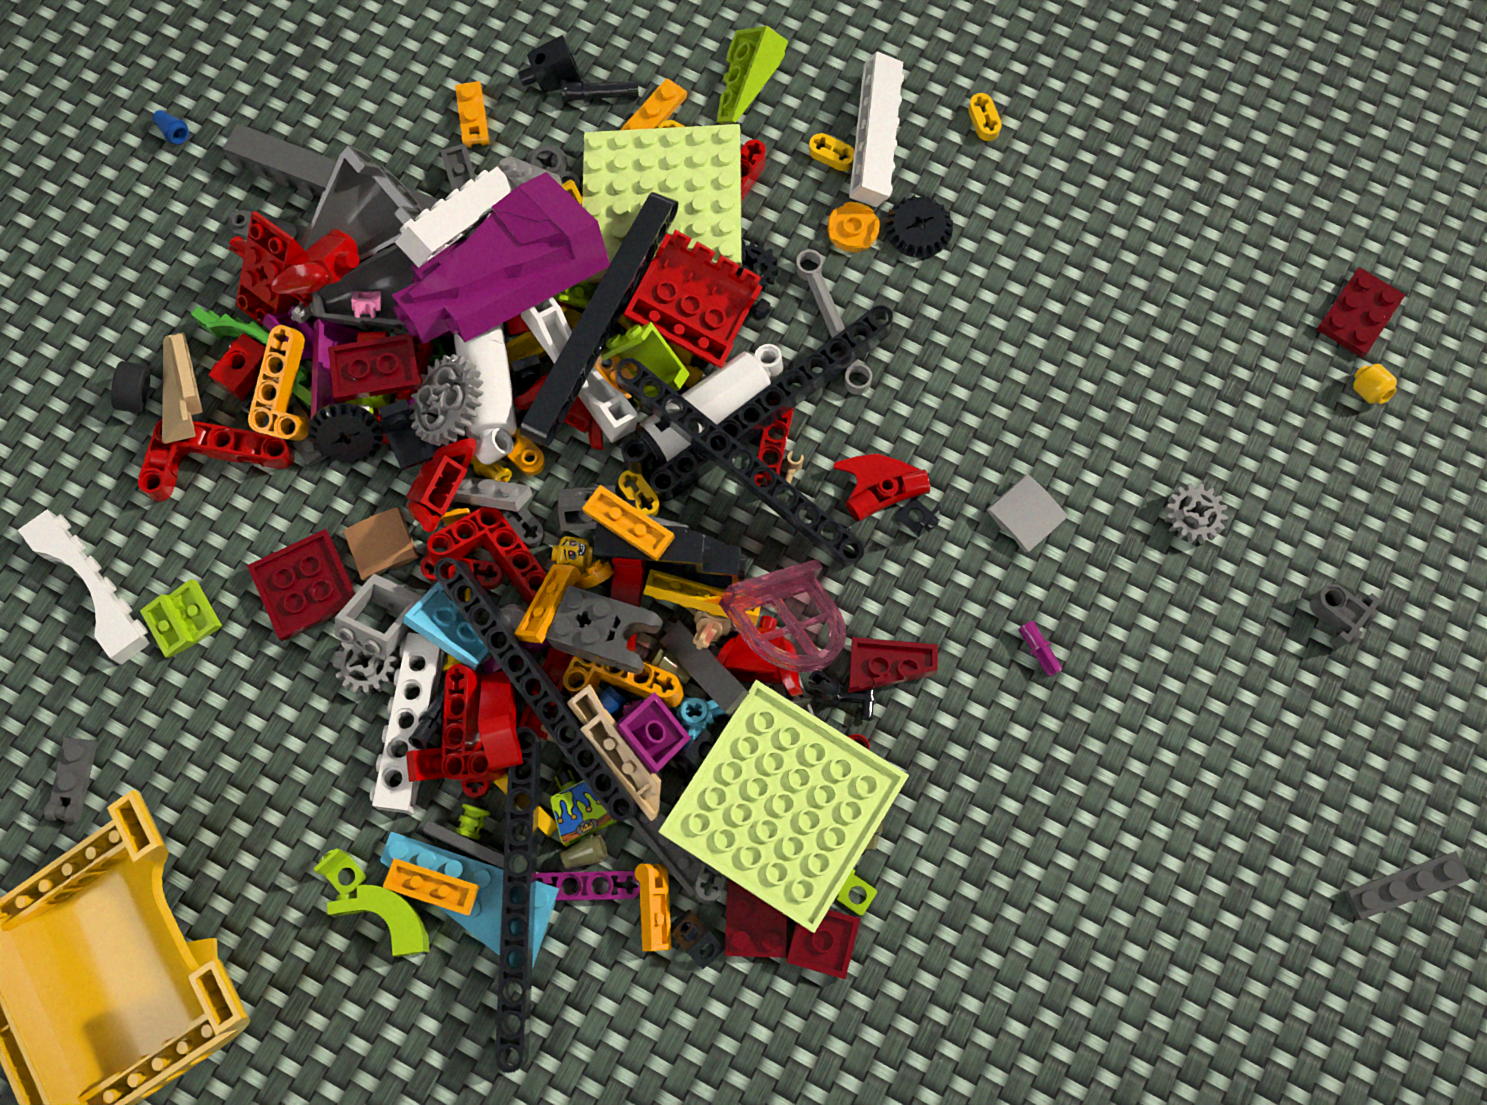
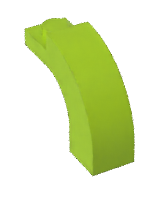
M356 885L357 898H355L354 893L336 896V901L327 902V915L335 917L363 912H375L380 915L390 929L393 956L402 957L430 952L428 932L421 914L408 899L394 891L374 885Z

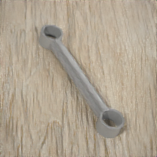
M804 250L797 256L796 273L801 279L808 281L830 335L833 338L843 331L845 327L821 274L823 259L815 250ZM804 260H813L819 266L813 271H807L800 266V263ZM838 351L840 357L844 355L843 352ZM857 360L845 369L844 385L850 393L861 395L866 393L871 386L872 372L868 366L861 364ZM853 373H862L867 377L868 381L862 386H857L849 381V376Z

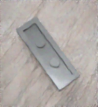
M512 156L502 159L500 164L494 167H498L516 187L545 172L562 185L559 175Z
M464 476L452 501L518 512L532 496V492L528 485Z

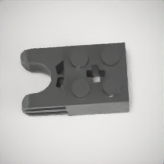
M568 585L545 638L555 650L639 675L642 673L645 665L638 654L627 649V642L631 636L639 632L656 634L660 630L663 621L652 611Z

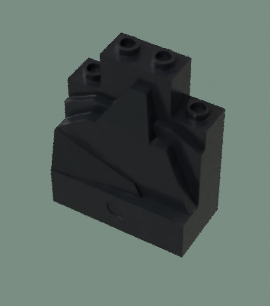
M622 499L637 509L636 500ZM646 515L672 532L675 537L658 561H655L597 522L593 556L606 557V562H609L613 570L612 558L646 560L643 591L645 590L650 569L724 590L738 591L739 582L745 581L746 556H740L741 546L726 545V543L705 534L690 530L688 525ZM613 575L603 581V588H612Z

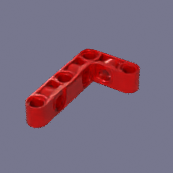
M161 419L154 428L149 447L146 451L138 478V486L154 501L163 502L167 500L173 493L182 457L189 452L207 455L212 459L242 463L243 461L275 469L290 467L295 460V454L282 438L193 421L195 437L163 443ZM230 440L226 446L221 447L223 442ZM280 449H283V452L279 456H274L275 452H277ZM160 482L155 489H152L155 483Z

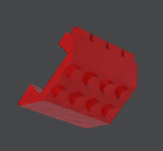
M675 229L672 236L666 233L623 316L641 326L652 322L663 338L721 369L734 345L732 343L749 309L756 301L762 289V286L757 285L761 277L746 268L743 269L740 276L737 275L736 272L740 265L723 255H720L715 263L712 261L716 253L714 250L698 241L693 249H690L688 245L692 238Z

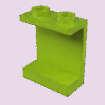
M652 322L641 327L639 324L635 325L623 336L619 334L613 336L606 342L607 348L601 355L603 360L616 354L621 360L628 357L634 358L675 391L681 389L690 374ZM628 368L632 375L636 377L635 371ZM653 386L643 388L644 393L649 397L658 395L657 389ZM634 398L635 402L638 404L639 407L643 406L639 401H637Z

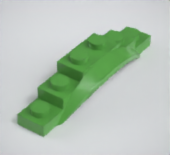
M199 306L191 313L198 324L218 340L223 336L239 338L244 333L264 347L267 345L270 331L265 325L260 327L253 320L250 324H247L238 317L233 320L226 313L220 318L213 311L205 312ZM299 364L292 394L311 411L312 383L307 378L308 371Z

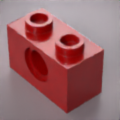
M242 333L238 339L230 344L225 355L214 363L208 375L218 387L243 402L257 385L266 347ZM245 363L243 367L236 369L240 364Z

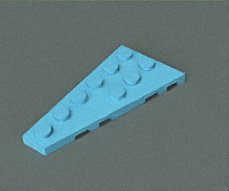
M390 832L380 859L387 867H391L392 861L395 858L480 886L470 916L442 907L439 908L500 956L504 869L395 832ZM536 881L532 969L559 888ZM517 887L513 891L512 898L516 904H521L525 900L526 892L524 888ZM516 918L511 924V931L516 936L523 933L525 928L524 922L520 918ZM514 950L509 958L514 968L520 967L523 963V955L518 950Z

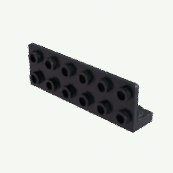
M536 354L510 362L511 388L513 399H515L541 379L540 361ZM406 399L378 408L380 424L402 470L432 460L434 453L439 448L446 446L444 444L437 446L421 440V437L415 434L417 430L411 427L414 420L409 418L414 410L410 411ZM514 405L518 429L521 427L528 410H519ZM429 412V413H426V414H428V415H430V416H433V417H435V418H438V415H434V414H432V413H430V412ZM466 430L464 436L457 434V441L469 438L466 435Z

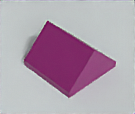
M655 692L618 719L616 725L617 729L653 774L657 773L691 739Z

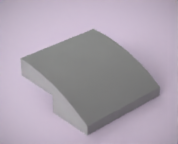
M1025 474L986 509L1002 531L1010 533L1023 552H1030L1068 517L1050 494L1028 474Z

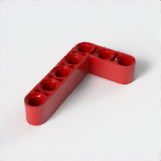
M481 507L429 537L427 542V560L432 566H435L440 559L446 557L458 560L484 545L528 606H530L538 592L532 590L530 586L537 585L541 587L547 576L546 572L497 508ZM484 521H490V522H492L494 525L487 526V525L483 524L482 522H484ZM466 534L469 535L470 538L462 539L459 537V535ZM505 542L510 546L502 547L498 543ZM441 547L444 548L446 551L436 552L434 549ZM523 564L526 568L518 569L514 565Z

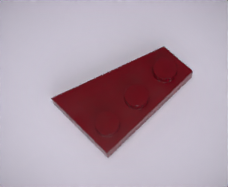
M852 637L848 693L935 676L938 670V644Z

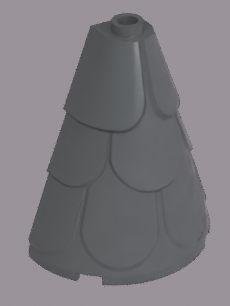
M347 145L339 155L326 190L320 198L312 223L308 224L300 246L306 251L331 229H338L349 234L356 241L358 247L357 254L360 258L359 264L383 249H388L395 245L396 240L402 234L399 231L400 228L410 219L415 222L416 217L423 212V209L410 191L383 165L379 167L377 164L370 163L372 158L369 155Z
M397 244L388 249L385 248L359 264L356 268H353L338 282L325 284L321 289L313 292V301L310 302L311 312L318 319L336 324L365 328L372 325L402 330L406 327L404 321L400 322L393 311V307L396 304L392 295L413 284L411 279L415 276L410 266L415 263ZM353 291L382 292L381 310L376 311L375 318H371L370 314H361L359 318L355 317L354 311H352Z

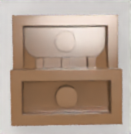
M399 507L371 516L343 530L361 580L367 581L373 574L380 575L389 569L397 570L419 557Z

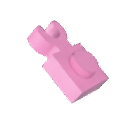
M353 291L352 311H354L355 317L359 318L361 314H370L371 318H375L376 311L381 310L382 292Z

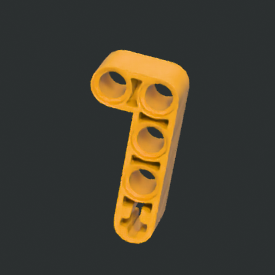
M278 325L271 330L248 422L250 427L257 432L282 439L301 441L309 434V424L305 418L287 413L305 342L303 334L296 329L285 325ZM280 361H282L283 368L278 373L277 365ZM275 388L276 396L274 399H271V390ZM268 414L269 423L265 427L263 421L265 416ZM291 422H294L295 430L290 434L289 425Z
M574 656L563 677V684L572 698L589 684L595 691L600 681L642 698H647L655 692L668 708L680 705L684 698L682 686L674 674L643 662L645 665L644 669L639 675L624 670L612 673L614 667L604 666L595 662L587 663L588 660ZM641 677H649V679L645 683H637V681ZM578 681H584L581 687L573 688Z

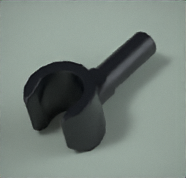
M761 298L756 305L753 303L749 310L758 319H764L771 312L769 308L770 303L766 299Z

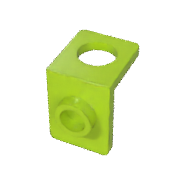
M338 848L327 852L313 869L316 873L326 876L341 895L351 894L357 888L356 885H361L367 879V875L350 855ZM345 868H351L355 872V879L350 885L344 886L338 880L339 873Z
M852 869L835 899L862 916L876 896L877 890L854 875L855 870ZM859 886L865 890L866 899L862 904H854L850 901L849 891L851 888Z

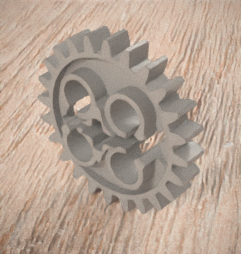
M454 354L451 357L444 355L442 361L439 359L435 360V368L430 365L428 366L427 375L421 374L423 380L420 384L421 388L418 389L417 393L412 394L411 397L415 399V403L409 406L410 409L414 410L409 417L414 420L411 427L417 430L415 434L420 436L421 440L437 446L441 444L448 445L449 440L457 441V434L465 435V426H472L470 418L478 416L474 410L475 407L482 405L477 400L484 392L478 390L483 384V381L478 379L481 372L476 370L477 366L471 363L470 360ZM454 382H457L466 387L463 388L461 386L454 385ZM429 412H430V413H432V414H434V415H438V418H435V417H433V416H430V415H428V414H426V413H429Z

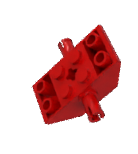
M251 212L247 241H244L240 236H235L229 242L231 246H228V248L243 259L235 306L263 326L264 323L262 321L267 313H288L292 305H298L299 301L305 306H310V302L313 301V295H311L312 293L300 295L278 294L272 291L271 285L278 274L291 266L290 264L305 251L286 232L258 212Z

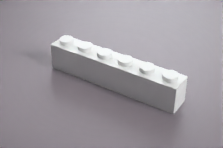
M876 52L864 64L849 198L873 207H878L887 200L893 189L891 185V177L895 168L893 157L897 147V140L895 138L896 129L899 125L898 109L902 100L900 89L904 80V74H902L903 62L880 52Z
M498 167L490 172L484 170L474 181L472 179L467 181L461 187V191L455 189L445 200L442 198L436 202L430 209L431 211L425 209L416 217L415 222L412 219L407 221L400 228L399 231L402 234L395 243L419 268L484 222L493 212L492 206L514 190L516 186Z

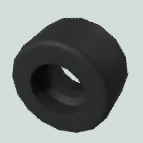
M121 361L117 364L111 388V404L115 410L138 414L144 411L150 386V368L147 365Z

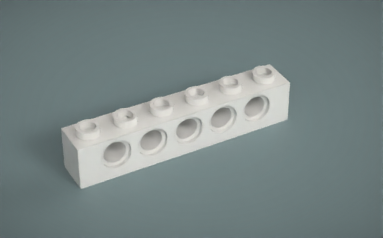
M408 632L406 641L403 640L400 646L402 662L400 669L397 668L394 675V685L397 686L395 696L390 698L388 704V713L391 714L389 725H385L382 733V742L385 743L383 754H379L376 762V771L379 772L377 784L374 783L370 791V801H373V807L379 810L414 814L420 781L409 782L406 755L397 758L396 750L403 744L408 745V751L419 750L410 745L408 738L418 726L421 714L429 709L437 696L446 651L416 633ZM417 661H426L425 667L422 670L413 671V666ZM420 688L417 698L413 700L407 699L408 692L411 689ZM407 716H414L413 725L403 729V719ZM401 773L402 782L400 785L391 787V777Z

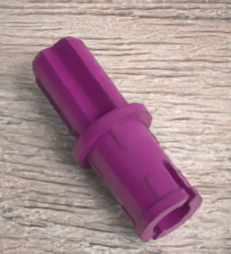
M1034 620L1018 629L1031 649L1030 654L1035 655L1047 676L1059 673L1062 670V666L1049 647L1050 641L1046 642Z

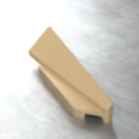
M185 332L166 336L163 340L162 442L170 443L195 437L196 434L191 415L202 413Z
M589 684L570 699L567 704L584 725L580 730L646 816L652 821L661 814L659 808L661 780L656 773H652L617 729V723L608 711L603 708L595 691Z

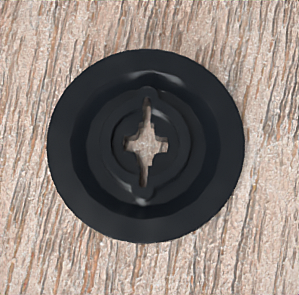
M913 195L908 199L904 197L899 203L895 202L886 217L885 232L891 245L900 253L915 258H926L938 254L948 245L953 234V220H951L950 211H946L944 204L940 205L936 202L935 198L931 200L926 198L925 195L922 197ZM915 221H918L920 224L925 223L922 230L919 227L914 228Z
M336 403L323 407L314 414L308 428L309 441L313 443L314 450H319L321 457H329L331 462L335 460L341 461L342 465L346 462H352L354 465L358 461L366 462L369 457L375 456L383 442V429L379 420L367 409L349 403ZM341 432H344L346 435L351 434V438L340 437Z

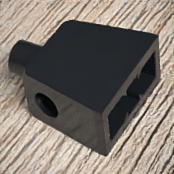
M563 35L528 52L527 57L531 67L518 71L523 87L537 82L543 93L560 90L561 80L566 82H582L576 61Z

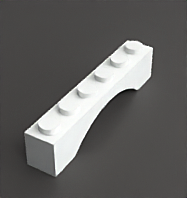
M551 297L522 312L521 317L555 363L572 331L560 306ZM593 367L578 397L611 443L635 431L638 413L624 394L609 384Z
M46 510L18 529V531L35 553L47 560L57 561L72 567L82 577L91 593L95 606L96 626L94 637L109 658L122 665L151 644L145 637L148 631L138 619L134 621L129 615L132 609L123 598L118 599L113 593L117 589L107 577L103 578L98 571L102 568L92 556H86L83 551L86 549V546L77 535L72 536L68 531L71 528L69 522L61 514L56 516L49 510Z

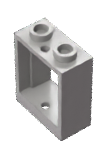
M373 574L335 617V637L344 643H350L368 654L386 661L412 629L403 623L404 615L423 596ZM370 601L400 615L385 634L354 620Z

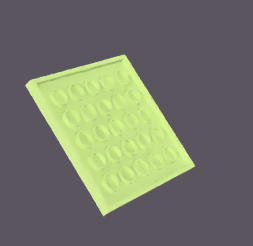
M740 124L584 132L582 207L598 221L610 264L651 192H655L677 200L679 203L677 214L667 234L672 236L676 229L692 238L688 245L690 249H693L698 241L716 252L712 259L715 263L720 255H723L739 264V268H742Z
M756 680L750 688L749 694L741 702L660 828L659 833L812 933H815L909 775Z

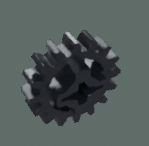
M742 240V268H738L736 274L740 276L743 269L746 268L758 276H762L757 285L762 286V290L767 292L768 284L774 285L775 276H778L777 257H773L772 249L765 251V243L763 242L759 246H755L754 240H751L750 245H746L744 240Z

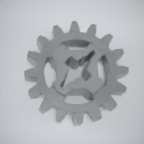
M1189 483L1185 490L1179 487L1175 494H1172L1167 500L1170 504H1167L1164 508L1165 512L1170 513L1164 519L1165 522H1172L1173 524L1169 529L1170 532L1179 531V540L1187 536L1189 544H1192L1196 538L1200 544H1203L1207 538L1212 541L1217 536V533H1220L1225 528L1223 523L1228 520V516L1222 514L1227 509V505L1219 504L1223 497L1221 495L1214 497L1212 495L1214 488L1204 491V485L1201 483L1196 489H1194L1192 483ZM1185 500L1184 507L1179 510L1181 501ZM1213 518L1211 526L1207 528L1208 520Z
M344 642L341 643L345 648L344 651L335 652L340 661L333 663V666L341 670L336 674V677L339 680H344L342 685L345 688L349 689L352 687V691L355 694H359L363 688L364 693L371 695L372 688L374 687L381 692V684L383 682L389 685L392 683L388 678L390 674L395 675L396 672L392 665L399 663V659L392 656L397 652L396 649L386 661ZM369 659V661H368V665H369V666L366 667V668H364V667H363V666H365L364 660ZM363 676L366 677L368 681H359L354 679V677L359 678Z

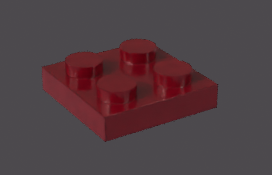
M828 909L815 933H812L796 922L786 963L846 980L861 918Z

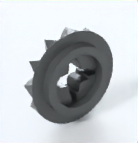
M554 145L536 147L529 153L526 160L527 163L542 169V163L547 164L551 161L552 168L547 167L544 170L557 175L566 171L568 166L565 153Z

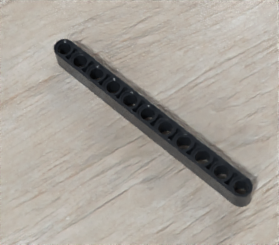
M651 192L528 410L520 427V435L546 447L554 440L674 221L679 205L677 200L655 192Z
M884 305L873 307L717 425L727 433L735 432L737 435L734 439L744 446L763 432L765 428H768L785 413L796 407L886 339L893 329V312ZM885 320L887 323L878 325L875 321ZM858 335L865 337L862 341H857L853 338ZM836 351L844 353L841 357H835L832 354ZM815 367L823 369L820 373H812L810 370ZM793 383H798L802 385L801 388L797 390L789 388V386ZM773 399L780 401V403L776 406H770L767 404L770 400ZM749 416H757L759 418L752 423L746 421ZM713 439L710 441V445L715 451L724 450V445L720 440ZM691 444L657 469L651 476L650 484L659 500L670 501L718 465ZM689 464L693 466L689 472L680 471L684 465ZM663 481L671 482L670 486L666 489L658 488V485Z
M624 358L619 362L615 379L622 389L821 550L843 566L852 565L863 558L865 549L859 539L634 358ZM631 368L635 371L636 377L626 379L621 374V370ZM653 386L657 389L658 395L649 397L644 393L643 388ZM666 405H677L680 413L678 415L669 414L666 411ZM692 421L698 422L702 427V432H691L688 428V423ZM713 439L720 440L724 445V450H713L710 441ZM733 458H743L746 468L737 469L733 465ZM755 475L765 476L768 481L767 487L758 486L755 482ZM779 492H784L789 496V505H782L778 502L777 494ZM800 510H806L811 514L810 523L801 521L799 517ZM823 527L829 528L832 531V541H827L822 537L821 530ZM845 545H849L854 549L855 556L853 559H849L844 555L843 548Z
M446 557L440 559L434 567L436 579L609 816L617 821H625L636 816L640 806L580 730L584 726L568 706L566 699L524 642L514 635L515 630L463 561ZM454 564L456 573L453 578L449 579L447 571ZM471 587L473 595L466 602L464 592L467 588ZM487 610L490 614L489 621L485 625H483L481 622V614L483 613V611ZM504 633L507 637V642L504 647L500 648L497 639L500 634ZM518 656H521L524 660V666L520 671H517L514 667L515 659ZM536 679L541 683V690L537 695L531 690L532 682ZM553 702L559 708L558 715L554 719L548 713V708ZM570 726L576 731V738L573 742H569L565 735L567 728ZM586 750L591 751L594 756L591 766H587L583 761V754ZM603 774L608 775L612 780L609 790L603 789L600 784ZM621 798L626 799L630 806L629 812L626 815L622 814L618 809V802Z
M524 726L516 729L518 740L522 736L529 734L532 736V744L527 749H521V765L508 767L495 1045L496 1065L498 1069L505 1073L515 1072L525 1066L529 1057L541 738L532 729ZM522 765H530V776L520 780L518 769ZM527 794L530 799L529 806L525 810L520 811L516 806L517 799L521 795ZM520 825H526L529 831L528 836L525 840L519 842L515 838V831ZM523 855L527 860V867L523 872L518 873L515 871L513 864L517 857ZM517 887L524 888L526 892L525 900L521 904H516L512 898L513 891ZM516 918H520L525 926L523 933L519 936L514 935L511 931V924ZM514 950L520 951L523 955V963L518 968H514L509 960ZM513 982L518 983L522 989L521 997L518 1000H513L508 995V988ZM510 1015H515L520 1020V1029L516 1033L511 1032L507 1028V1019ZM508 1048L515 1049L519 1054V1061L515 1066L507 1063L505 1059Z

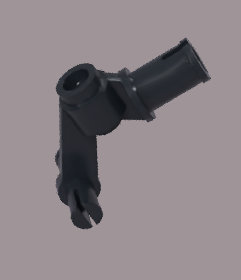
M820 670L811 673L809 679L812 681H808L810 687L815 689L814 694L817 703H822L823 705H835L840 702L862 704L861 719L865 721L873 720L874 704L877 703V696L874 695L875 688L863 690V694L843 692L836 678L828 677Z

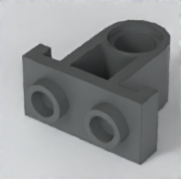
M1329 584L1311 597L1310 608L1317 617L1339 633L1329 641L1339 649L1346 644L1353 645L1360 638L1363 632L1359 629L1364 623L1368 625L1376 617L1379 611L1375 608L1382 600L1371 593L1360 601L1342 586ZM1325 596L1332 600L1333 606L1326 602Z

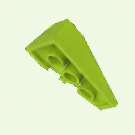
M760 26L735 31L726 58L730 65L729 71L724 73L723 81L727 84L726 90L720 96L717 116L719 124L736 123L783 60L788 41L770 27Z

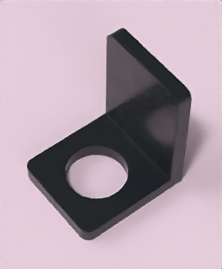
M912 498L897 514L896 518L919 538L926 530L930 533L940 522L938 516L942 507L938 505L931 512L916 498ZM911 509L920 510L923 514L922 521L919 523L910 522L907 518V512Z
M702 730L686 751L679 750L671 758L675 766L683 773L696 774L705 759L701 758L698 753V748L702 742L707 741L711 745V749L716 743L714 737L707 730Z
M690 909L671 925V935L701 969L706 968L724 950L721 943ZM707 944H713L712 951L707 956L699 957L702 947Z

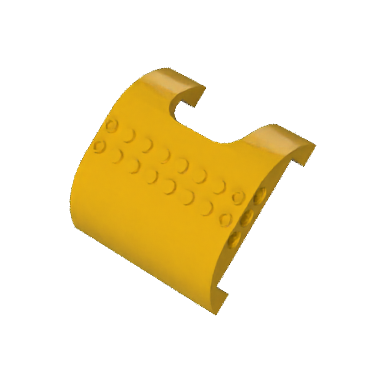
M131 790L107 807L113 820L0 898V1062L19 1105H136L224 1047L250 1023V1018L220 959H213L203 967H200L185 942L166 902L162 888L163 868L169 852L141 794L136 790Z

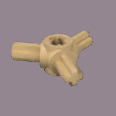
M686 608L695 616L694 623L696 624L697 633L693 638V643L697 645L696 649L698 650L708 648L712 641H718L722 636H727L729 631L740 632L743 627H754L752 624L740 623L734 619L712 615L706 611Z

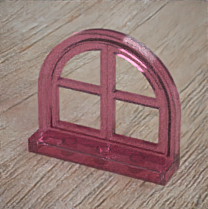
M817 559L729 585L719 602L723 611L750 648L760 657L780 668L795 672L821 670L829 666L836 659L845 644L846 626L843 616L834 601L816 579L823 568ZM807 592L822 614L798 622L782 599ZM771 603L786 626L761 634L745 611ZM827 621L829 641L827 646L819 652L803 628ZM792 633L807 655L786 652L774 646L768 640Z

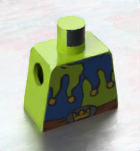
M571 770L562 772L555 777L561 792L550 797L559 835L565 847L617 822L609 816L584 780L576 783Z

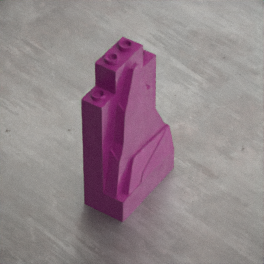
M545 172L519 185L492 206L493 212L471 236L446 248L419 268L416 264L410 266L415 276L411 279L413 284L392 295L396 304L393 307V311L400 322L404 321L409 334L412 337L416 335L423 344L449 330L453 335L458 334L464 342H467L609 267L610 262L598 221L557 181Z

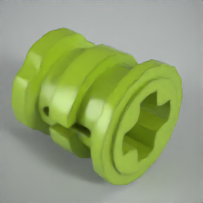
M462 804L465 812L464 815H460V826L456 827L454 832L480 840L481 835L479 831L481 828L484 829L485 826L483 820L485 816H490L491 813L469 804Z

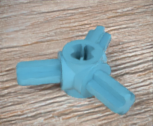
M684 696L680 705L673 707L677 711V718L682 721L681 726L691 737L681 748V751H686L702 730H707L710 724L715 723L713 718L726 714L714 700L707 702L705 698L699 699L693 696L687 698Z

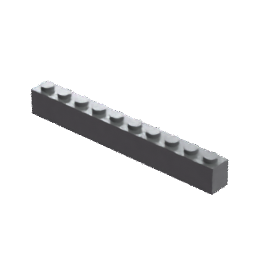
M238 123L222 148L228 157L229 163L239 169L244 167L262 178L270 177L283 186L288 187L291 185L310 196L312 194L319 197L322 196L337 163L336 160ZM407 188L420 204L423 211L425 209L431 211L432 206L439 201L436 198ZM474 229L471 230L470 232H468V233H467L466 235H464L463 237H461V238H460L459 240H457L456 242H454L452 245H454V244H456V243H458V242L464 240L465 238L471 236L472 233H473V231H474Z

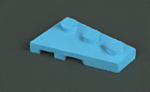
M438 581L404 615L403 623L475 671L490 654V651L461 614L455 603L450 601L443 592L444 588Z

